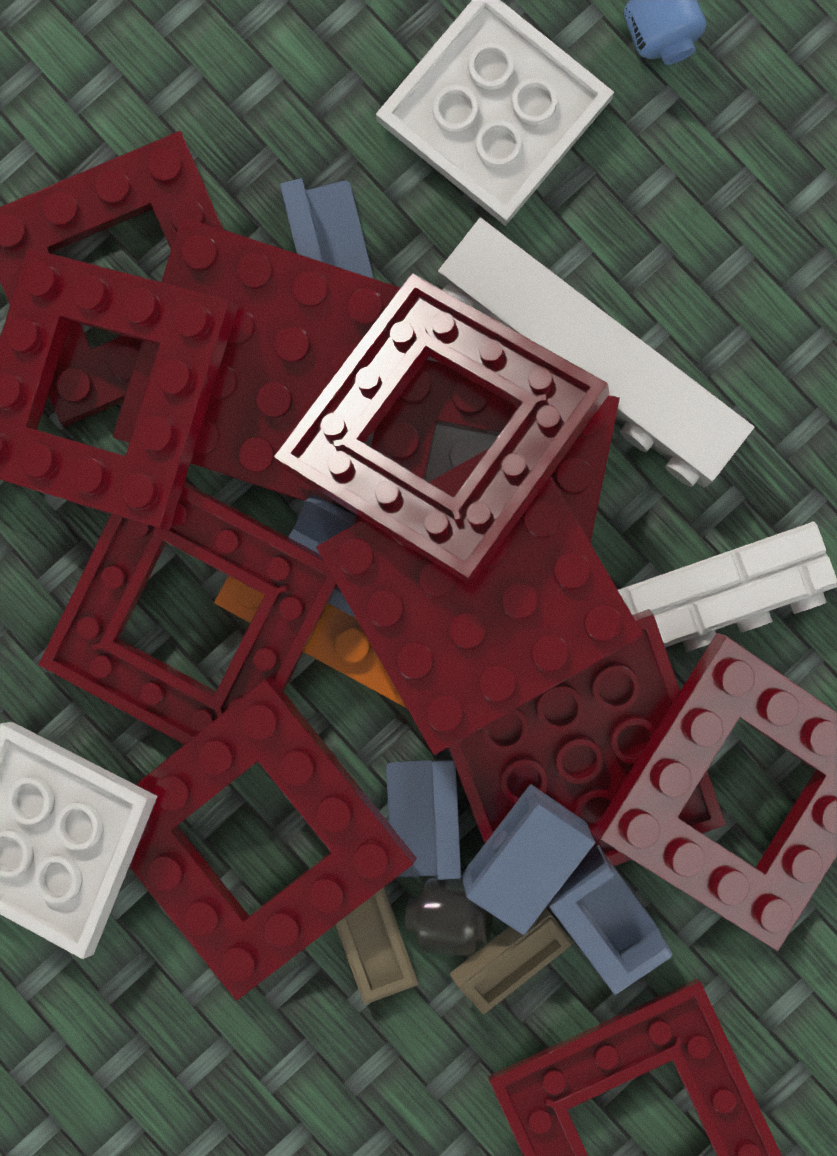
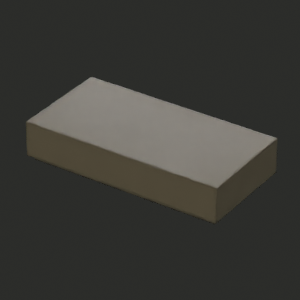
M383 887L336 924L364 1005L419 985L386 889Z
M545 908L525 935L509 926L453 970L450 976L458 988L484 1014L554 960L574 942L549 910Z

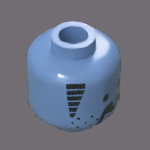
M629 0L624 8V19L637 52L647 59L662 58L665 65L677 63L691 56L696 51L693 43L704 34L706 28V19L698 0Z

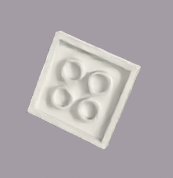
M472 0L376 113V121L506 226L613 98L614 91L501 0Z
M14 722L0 723V914L81 959L94 955L157 796Z

